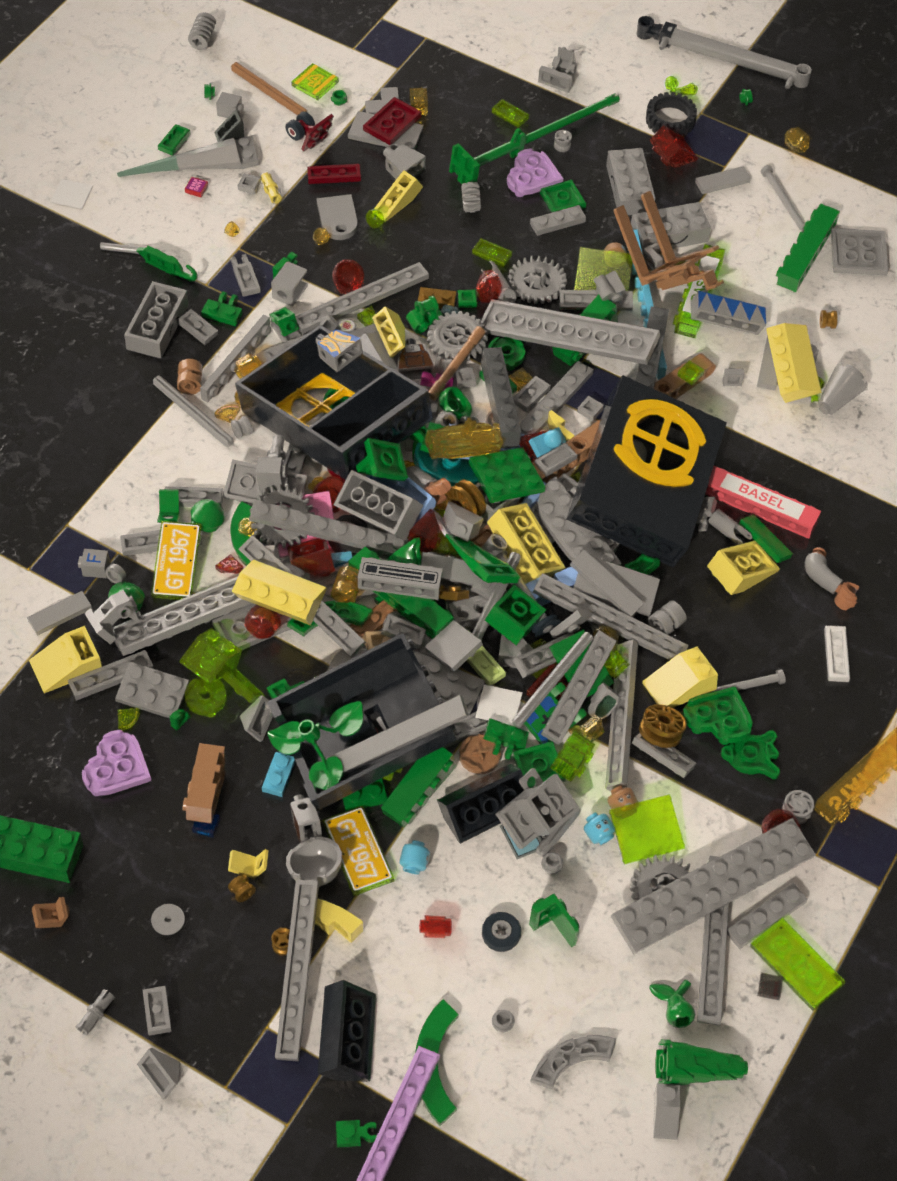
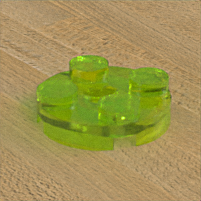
M213 676L193 679L185 689L186 706L198 715L213 717L224 707L227 700L224 684ZM210 693V697L207 699H203L201 694Z

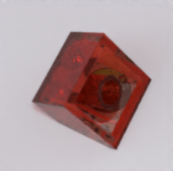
M664 125L649 140L653 145L652 149L658 155L660 154V160L666 166L671 165L677 168L699 159L681 135Z
M316 538L287 547L292 565L316 577L328 576L335 571L325 539Z

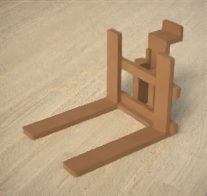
M651 191L643 193L641 199L665 260V264L651 272L647 268L624 205L614 209V214L642 286L657 279V282H655L657 288H661L663 291L703 279L708 291L724 283L723 280H717L714 269L704 272L703 270L699 271L698 265L695 266V262L707 256V254L720 249L718 245L675 257Z

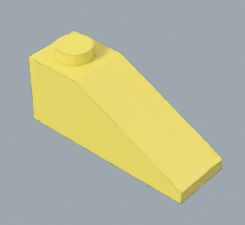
M403 170L373 209L372 213L384 222L388 221L412 202L423 186L415 177Z
M385 306L372 319L389 356L393 358L405 347V327L400 316Z

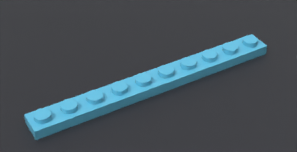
M636 229V230H633V231H634V233H635L636 239H637L638 244H639V247H640V249H641L640 240H639V235H638V231H637V229ZM632 264V274L636 275L635 288L639 290L638 302L642 304L640 307L641 316L645 318L643 326L647 328L651 306L654 307L649 284L641 285L634 264ZM663 347L657 371V380L666 375L667 366Z

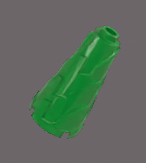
M661 1039L658 1045H663V1049L656 1050L655 1074L656 1078H662V1081L657 1083L687 1085L710 1081L737 1080V1078L742 1079L748 1073V1063L740 1055L718 1052L687 1043L673 1042L669 1039Z

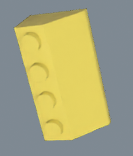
M783 323L766 328L780 395L784 402L788 403L822 393L807 326Z
M527 503L498 509L487 521L493 534H498L506 540V551L508 552L506 556L509 558L512 552L521 555L516 571L525 584L541 577L542 573L552 577L555 573L566 568Z
M252 560L240 572L232 592L238 598L311 625L327 588L259 561Z

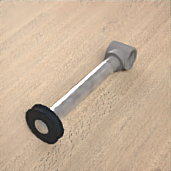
M492 534L481 548L498 559L507 562L506 540L498 534ZM521 577L518 583H510L512 586L515 584L536 601ZM544 613L532 629V633H536L535 637L542 638L549 635V631L561 623L557 619L558 616H546Z

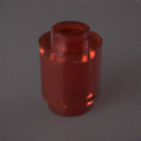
M424 915V920L419 921V933H423L424 938H445V936H451V918Z

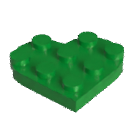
M736 687L695 696L688 700V704L683 709V717L686 720L687 726L695 734L712 732L723 745L739 743L750 738L752 719Z

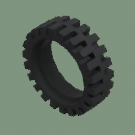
M664 92V95L660 93L658 97L655 95L653 99H650L646 110V124L649 129H652L653 133L658 132L657 135L659 136L664 134L665 138H668V135L671 138H675V135L680 138L682 134L686 136L688 132L690 133L695 126L697 108L695 103L691 99L688 100L686 95L682 97L681 93L675 95V92H671V95H669L668 92ZM662 108H675L684 112L687 115V119L681 122H666L660 119L655 112Z

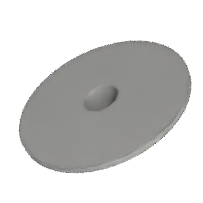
M164 904L158 907L151 917L154 930L162 935L175 934L183 927L185 922L183 911L173 904Z

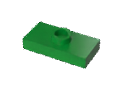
M175 124L158 144V150L173 156L190 136V129Z

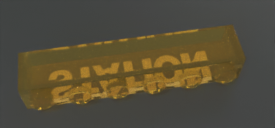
M897 727L817 800L814 810L832 826L838 821L842 823L849 816V811L852 808L856 810L862 804L863 798L866 795L870 797L876 791V786L879 783L884 784L890 778V773L893 770L897 772Z

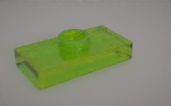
M503 99L492 107L493 114L518 128L529 119L528 113Z
M480 238L472 249V254L488 261L491 260L495 264L504 267L511 258L512 251Z
M238 670L226 671L222 676L238 695L243 696L250 703L255 702L262 695L265 697Z

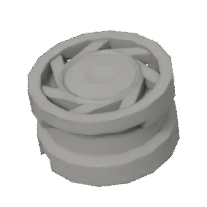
M791 791L786 795L782 806V814L786 820L793 818L796 824H803L811 817L814 800L805 791Z

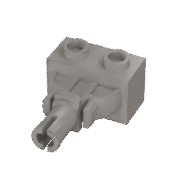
M281 435L273 436L272 447L267 451L268 457H258L256 475L261 497H264L263 490H266L269 494L271 493V486H273L275 491H278V486L281 485L282 490L285 491L287 485H289V478H286L287 467L283 465L286 453L283 451L284 437Z

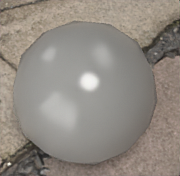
M444 412L437 416L435 424L449 428V424L459 425V421L452 412Z

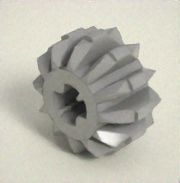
M477 182L463 183L461 186L463 210L470 213L480 211L479 184Z

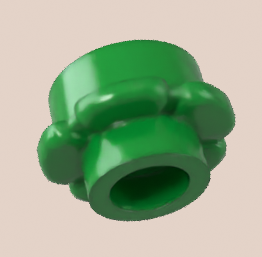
M211 83L204 84V98L211 100V97H215V86H211Z
M742 89V93L739 94L740 101L747 106L748 103L753 102L752 92L750 89Z
M336 90L332 93L331 101L335 105L341 106L347 102V95L343 90Z

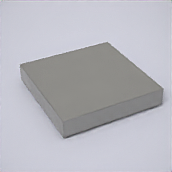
M453 620L425 646V649L454 672L483 644L480 639Z

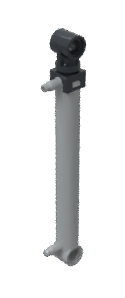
M642 16L638 19L637 37L641 40H648L653 37L654 40L659 41L660 50H664L665 47L670 48L673 45L787 80L785 85L787 89L792 84L799 88H805L809 84L812 69L807 64L795 65L676 29L677 25L665 22L664 26L663 24L657 25L654 24V20L649 16Z

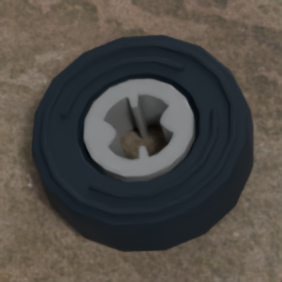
M496 912L485 919L482 925V938L484 943L492 950L498 952L509 951L518 944L521 938V926L513 915L507 912ZM498 928L505 929V935L502 936L501 933L498 935Z

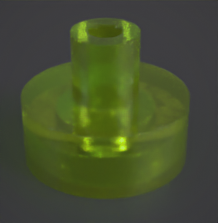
M371 209L367 212L365 220L369 226L378 228L384 222V215L377 209Z

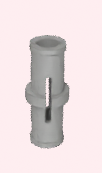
M105 989L102 990L95 1002L87 1007V1013L75 1026L78 1031L81 1032L83 1030L84 1035H88L97 1020L102 1019L104 1016L103 1012L115 998L110 992L106 994L108 991Z

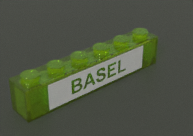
M704 244L703 249L710 248L713 246ZM720 248L715 252L707 254V256L698 260L695 266L698 265L699 271L703 270L704 272L714 269L717 278L723 263L725 249ZM703 279L687 283L689 288L684 289L682 296L684 301H680L677 310L679 315L675 314L672 324L675 325L674 333L696 338L701 321L691 319V300L698 291L710 294L713 289L706 290Z

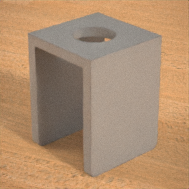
M286 262L271 282L272 298L294 306L308 287L307 283L301 281L307 273V269Z

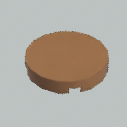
M484 734L467 737L459 749V760L462 766L475 774H486L493 771L501 759V751L497 755L492 754L494 743L483 739Z

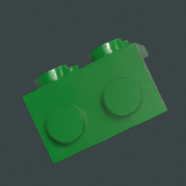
M555 894L545 899L540 898L533 903L529 921L533 931L553 921L570 947L576 945L580 928L574 916L571 917L566 911L567 907L564 901L558 899Z

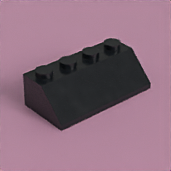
M509 764L437 799L444 820L460 844L501 824L496 813L524 791L519 783V780L523 777L520 768Z
M345 980L325 986L318 1074L338 1081H370L376 1002L375 993Z

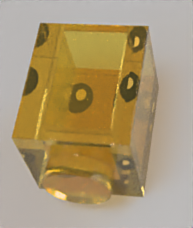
M410 88V106L421 111V115H427L428 112L427 88Z

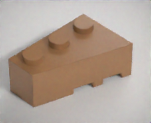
M199 743L192 779L188 784V797L184 798L183 801L186 820L212 823L226 775L224 746Z

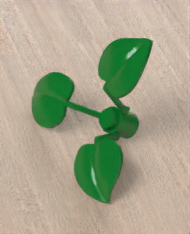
M357 701L335 711L329 720V724L334 729L322 726L319 723L315 725L311 720H304L301 723L292 721L268 731V737L272 745L285 755L297 753L301 748V742L305 740L312 743L322 761L316 762L311 767L309 779L316 788L327 790L341 781L344 768L341 760L336 756L325 759L316 743L320 738V729L332 733L339 731L342 736L354 735L363 725V704L361 701Z

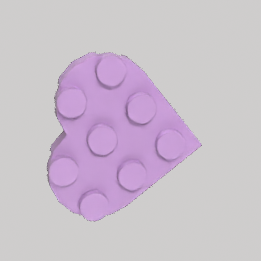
M532 148L524 149L518 153V156L515 158L514 168L510 170L507 176L508 188L515 192L517 197L539 192L541 188L563 182V177L549 157L543 151L541 153L532 151Z
M115 730L105 734L97 746V755L88 760L89 763L82 770L83 783L94 796L110 795L151 781V776L137 739L133 734L131 736L122 730Z

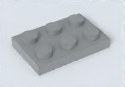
M129 661L115 701L170 718L169 716L180 708L189 680Z

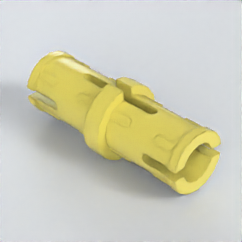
M263 173L260 179L264 185V191L269 195L271 202L277 204L282 199L278 192V186L273 181L270 173Z

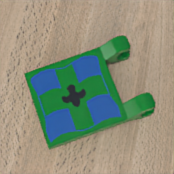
M562 682L549 692L524 723L540 744L552 742L541 735V732L558 703L555 697L566 689ZM583 708L578 711L569 729L587 715Z

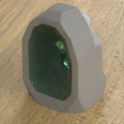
M602 683L591 698L588 714L595 719H603L609 716L618 705L621 697L611 687Z

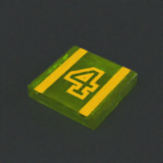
M312 63L291 81V86L319 100L339 82V77Z

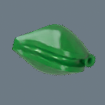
M414 538L394 552L387 561L393 560L406 564L414 563L421 566L420 538Z

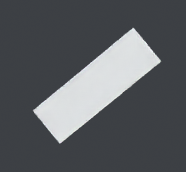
M825 626L828 681L849 682L850 672L846 626Z

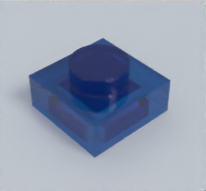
M214 814L212 823L195 821L192 832L213 838L220 820L219 815Z

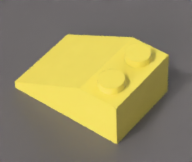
M756 541L721 549L707 565L712 574L731 595L744 592L780 570Z
M694 647L676 655L643 680L642 684L656 704L674 708L688 702L689 699L717 690L718 673L700 649Z

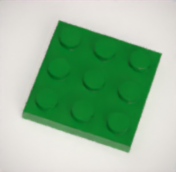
M523 447L469 457V465L490 503L545 492L546 486Z

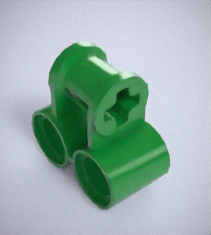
M430 296L427 300L416 301L415 309L406 315V320L416 334H420L433 324V320H438V316L442 315L444 317V315L438 308L435 297Z

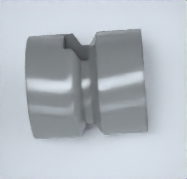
M669 601L660 610H657L648 617V623L651 627L669 635L674 631V628H678L686 622L687 617L678 603Z

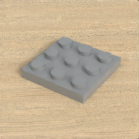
M832 228L831 245L834 273L887 276L888 261L885 231Z

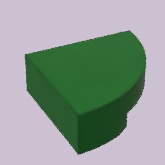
M178 709L169 716L171 727L178 730L190 718V714L184 709Z

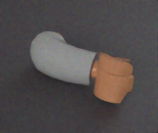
M417 466L406 468L408 477L435 498V506L447 500L445 493L451 489V484L447 479L441 478L437 480Z
M820 547L814 548L812 553L808 554L805 559V569L808 576L833 595L837 593L834 602L840 609L846 611L854 607L857 603L856 592L859 586L850 582L842 584L843 580L835 575L827 566L826 551Z

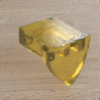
M595 714L583 725L572 726L568 729V732L577 742L587 748L604 733L601 718Z

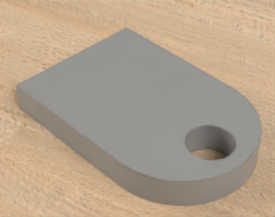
M352 195L317 198V207L324 234L335 240H345L352 237L357 231V217Z

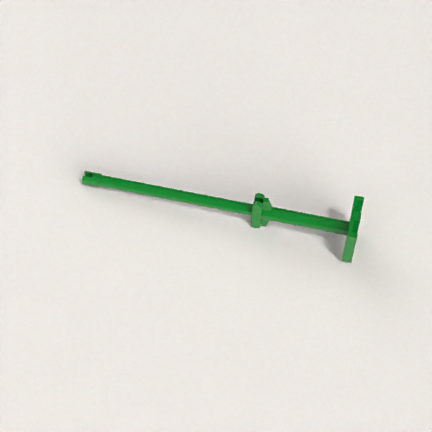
M613 93L594 104L527 135L520 128H517L511 141L475 158L458 143L452 149L449 172H455L458 175L457 180L461 184L477 182L480 166L508 153L511 158H514L515 155L518 156V153L524 150V145L607 106L618 103L620 101L619 95L616 96V93Z

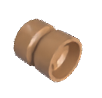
M195 359L182 360L178 364L177 389L183 394H197L202 386V364Z

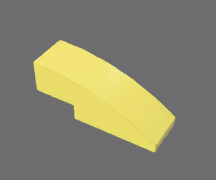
M317 899L315 924L328 935L336 930L352 943L363 932L362 920L340 906Z

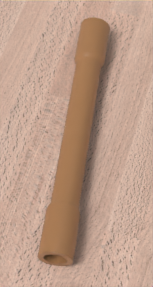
M477 326L467 342L440 378L429 389V398L435 401L445 385L471 350L485 335L486 332L482 327Z

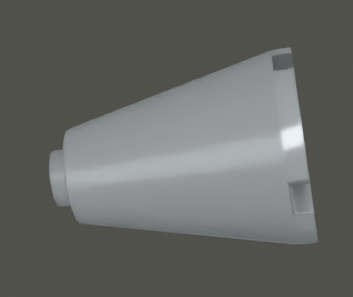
M838 363L818 401L819 410L823 414L832 415L861 394L868 386L867 382L864 383L862 380L864 378L862 373L849 364L842 366V363Z

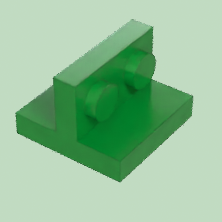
M371 438L364 442L367 456L356 465L358 473L398 481H405L408 478L400 444Z

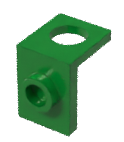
M159 489V515L157 523H177L180 514L179 490Z

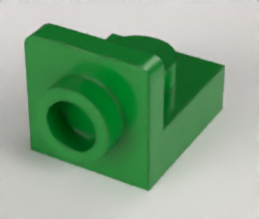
M286 307L269 314L271 321L279 326L282 336H287L299 330L295 313Z

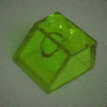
M211 628L195 639L180 659V663L211 685L237 669L242 650Z

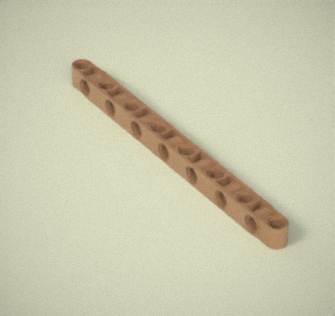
M700 353L655 382L654 389L677 399L709 377L714 372L716 365L704 354ZM646 416V417L642 418V419L637 423V425L640 424L641 422H643L644 420H646V419L649 418V417ZM600 420L566 442L577 454V459L547 477L539 470L535 463L533 464L543 482L548 483L554 477L560 478L564 473L566 474L587 460ZM526 496L521 497L516 505L521 504Z

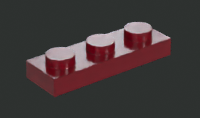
M360 164L307 166L308 184L361 181Z

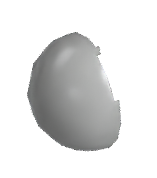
M321 836L310 837L309 840L301 842L289 851L286 857V867L295 881H318L319 887L331 882L337 876L341 869L342 851L339 845L329 838Z

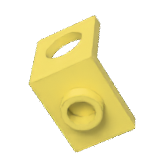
M265 849L256 857L232 850L230 852L228 871L240 875L245 874L247 877L255 879L267 869L269 850Z

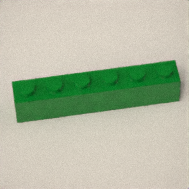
M821 203L817 210H813L810 217L811 220H807L805 223L804 232H800L798 235L797 244L793 243L790 249L791 254L786 255L783 267L780 266L777 270L776 277H778L776 285L797 292L829 238L832 228L836 226L840 213L839 210Z
M364 547L348 561L349 573L357 579L362 557L382 560L375 551H370L367 547ZM373 591L412 624L426 629L425 634L431 639H434L453 621L450 611L440 607L434 599Z

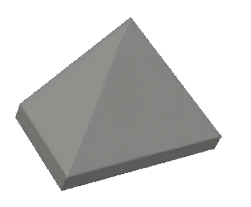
M263 695L240 715L245 731L259 742L263 741L273 718L267 703L269 700Z
M149 1048L137 1065L161 1098L166 1099L178 1084L180 1061L153 1048Z

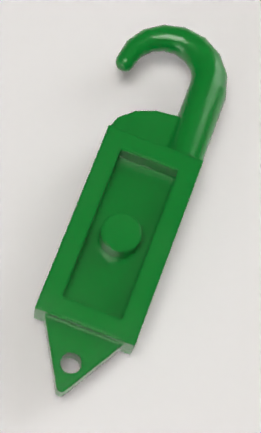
M147 246L139 247L136 250L145 259L146 263L173 276H179L190 282L196 281L198 278V274L193 267L186 265V268L191 271V275L183 271V267L178 262V259L161 252L159 249Z

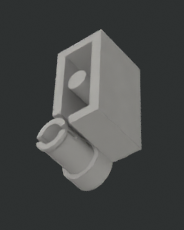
M616 271L605 276L600 275L594 279L597 285L596 294L600 295L602 301L609 300L616 307H619L622 303L625 288Z

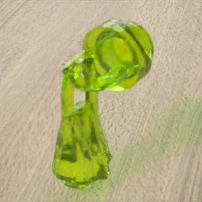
M669 76L665 79L664 84L666 89L671 90L670 94L675 92V95H678L676 91L680 90L682 95H696L698 87L694 83L676 88L679 85L677 78Z

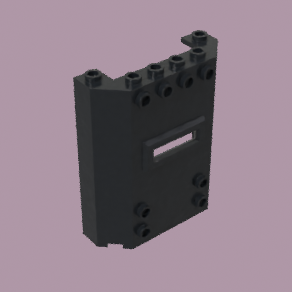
M401 633L267 703L279 726L292 721L301 723L304 720H311L315 725L319 723L322 726L334 729L329 724L332 714L347 704L361 701L363 704L364 721L357 733L351 736H342L339 731L332 733L320 729V738L316 743L326 759L378 734L370 718V715L377 711L386 729H389L442 704L443 701L440 696L436 698L434 693L437 692V689L432 680L428 682L426 677L429 676V673L424 664L420 666L413 652L416 650L412 639L409 638L407 640L404 633ZM452 724L343 775L338 784L327 790L316 788L309 779L311 767L316 762L322 761L312 743L306 740L301 742L300 750L293 754L304 779V788L315 809L319 811L457 740L454 731L457 729Z

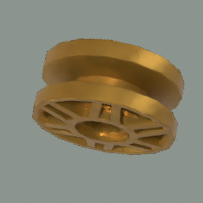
M461 480L455 486H451V489L445 493L447 500H445L446 507L450 501L478 516H482L485 513V499L481 491L472 482Z
M656 704L649 706L645 710L643 719L640 722L639 731L642 737L652 745L671 748L680 743L687 723L679 711L666 705Z

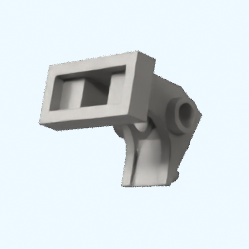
M558 47V55L554 57L552 62L553 68L541 66L538 82L569 93L572 86L571 74L575 73L577 69L575 53L572 49L567 50L566 47Z
M124 590L111 595L96 611L90 608L85 613L96 633L110 645L116 640L113 634V625L118 619L130 617L139 624L138 617L141 616L133 597H128Z

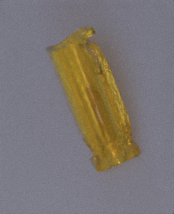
M467 418V421L461 425L428 430L425 443L431 459H455L499 452L503 439L500 436L498 423H494L491 426L487 423H476L475 420L472 421L471 418Z

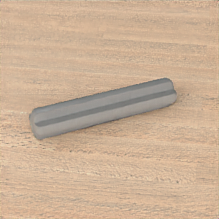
M580 810L550 835H546L536 848L538 855L544 857V855L551 851L579 816Z

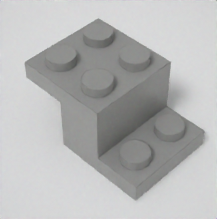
M553 774L538 787L525 789L499 810L496 816L518 849H523L536 837L550 835L577 813L580 808L559 776Z

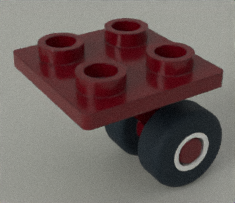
M303 111L297 115L296 120L292 119L287 122L285 129L287 134L295 141L300 140L304 135L306 136L301 149L304 152L308 148L312 149L320 139L324 140L329 135L328 131L333 124L334 116L330 114L315 125L313 117L308 112Z

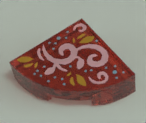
M231 554L215 565L216 570L220 573L237 574L244 569L243 565Z

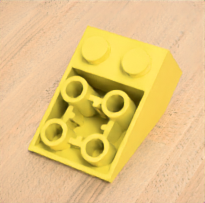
M85 626L65 633L29 660L44 693L67 685L69 679L102 667L100 657Z

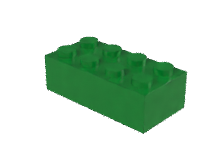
M0 815V868L70 883L84 845L81 833Z

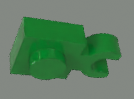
M290 252L287 258L283 257L272 267L273 279L286 262L297 265L298 261L295 259L298 255Z
M360 1120L336 1121L337 1147L361 1146L360 1139H365L370 1143L375 1142L377 1135H369L367 1132L370 1129H376V1123L369 1122L360 1127Z

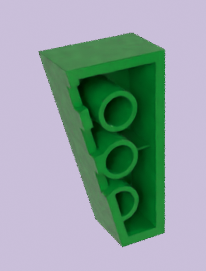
M599 294L580 314V316L618 323L616 305L609 300L602 301ZM552 347L553 354L569 366L578 362L585 354L583 352Z
M442 747L418 759L381 807L383 813L403 828L407 824H411L416 817V813L421 807L425 806L429 798L457 767L453 754Z

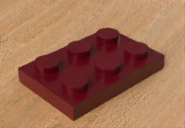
M393 97L363 125V131L388 145H392L421 117V111Z

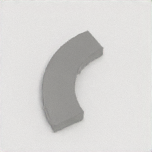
M587 1035V1037L572 1038L562 1042L542 1058L534 1070L530 1082L553 1089L558 1077L567 1068L576 1063L586 1060L609 1062L616 1038L602 1035Z

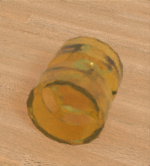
M343 566L338 570L335 583L330 592L331 597L335 601L345 603L356 601L359 570L348 566Z

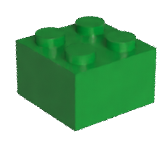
M514 584L492 607L485 621L517 646L539 622L546 609Z

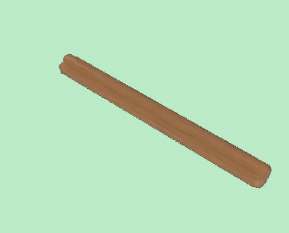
M238 62L231 65V70L294 114L298 115L303 111L307 112V109Z

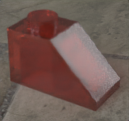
M429 509L409 531L408 542L414 538H420L421 552L427 553L437 549L441 541L439 538L440 527L434 510Z

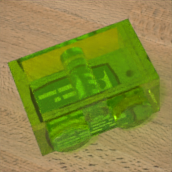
M574 730L563 744L550 768L570 782L576 776L580 778L586 769L584 764H588L594 755L591 751L595 744Z

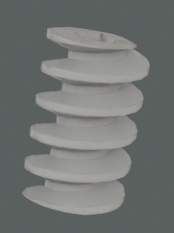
M203 12L196 16L188 36L190 45L195 49L204 50L207 48L216 24V19L211 14Z

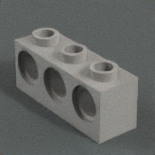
M478 595L449 603L448 611L452 614L454 621L466 630L471 631L475 628L482 614L479 612H483L488 598Z

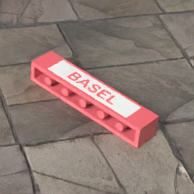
M713 466L705 495L715 497L716 500L755 515L805 538H810L821 514L820 510L782 495L777 491L763 487L758 483L744 479L742 476L730 473L723 468Z

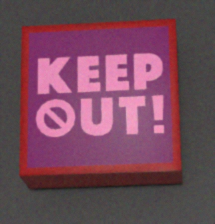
M191 177L185 187V193L202 197L208 187V181Z

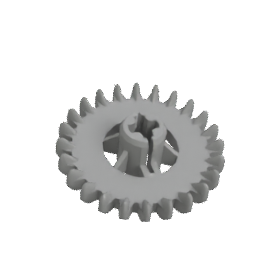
M531 256L530 262L524 257L523 264H521L520 260L517 261V266L513 264L512 269L509 270L508 284L515 291L516 297L521 296V300L527 299L528 303L534 301V304L538 302L544 304L545 301L551 302L552 299H558L560 290L566 289L567 279L564 268L559 270V263L554 266L553 259L548 264L547 257L541 262L540 256H538L537 261H534L533 256Z
M452 311L451 314L445 313V317L440 315L438 320H433V324L429 326V331L427 332L429 349H433L434 355L439 352L438 356L442 357L445 355L446 360L450 357L454 359L470 336L467 332L469 331L471 334L477 326L485 330V325L481 324V320L476 319L475 315L469 316V312L463 314L462 311H459L456 314L455 311ZM485 330L486 333L479 343L474 346L466 357L468 362L470 361V354L476 358V351L481 354L482 348L486 347L485 343L488 341L487 330Z
M281 485L278 486V491H275L273 486H271L270 494L263 490L264 498L257 495L259 501L288 508L286 506L288 505L290 509L315 515L314 512H309L313 509V505H307L309 498L302 500L304 492L296 495L297 488L290 492L289 485H287L285 491L282 490ZM258 522L251 524L252 529H257L254 534H261L260 541L267 539V545L274 542L275 548L278 547L279 543L283 548H286V543L293 547V541L301 543L300 537L307 538L305 534L284 529L277 530L273 526Z
M665 854L662 856V861H659L657 855H655L653 863L647 858L645 861L646 866L640 863V871L635 869L634 876L631 877L632 885L630 890L634 892L631 898L639 900L690 873L688 872L690 863L682 867L683 859L681 858L678 863H675L674 855L670 861H667ZM652 881L657 884L656 887L650 888V883Z

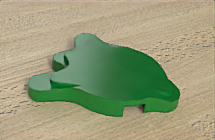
M770 730L763 735H750L749 739L739 743H730L721 750L722 758L739 772L744 774L760 773L771 779L779 777V768L771 762V760L777 759L779 756L778 750L773 745L777 739L775 731Z

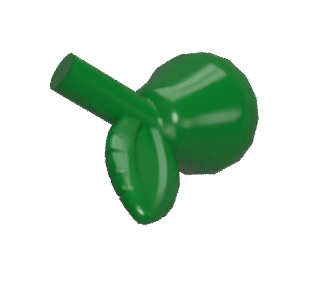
M683 980L676 991L666 984H651L649 986L651 993L660 1000L668 1001L666 1019L671 1026L684 1028L694 1021L695 1010L683 997L691 986L688 980Z

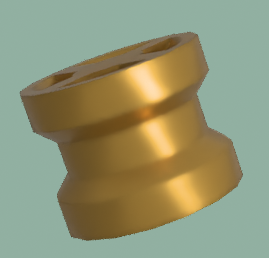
M821 310L820 328L830 327L831 329H836L837 311L827 312L826 310Z
M245 874L237 876L228 885V889L230 892L235 893V899L238 902L246 901L256 891L254 885L249 884V879Z
M279 928L272 934V947L278 955H287L290 930L287 928Z

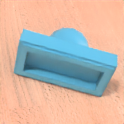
M559 427L529 440L537 458L567 442Z

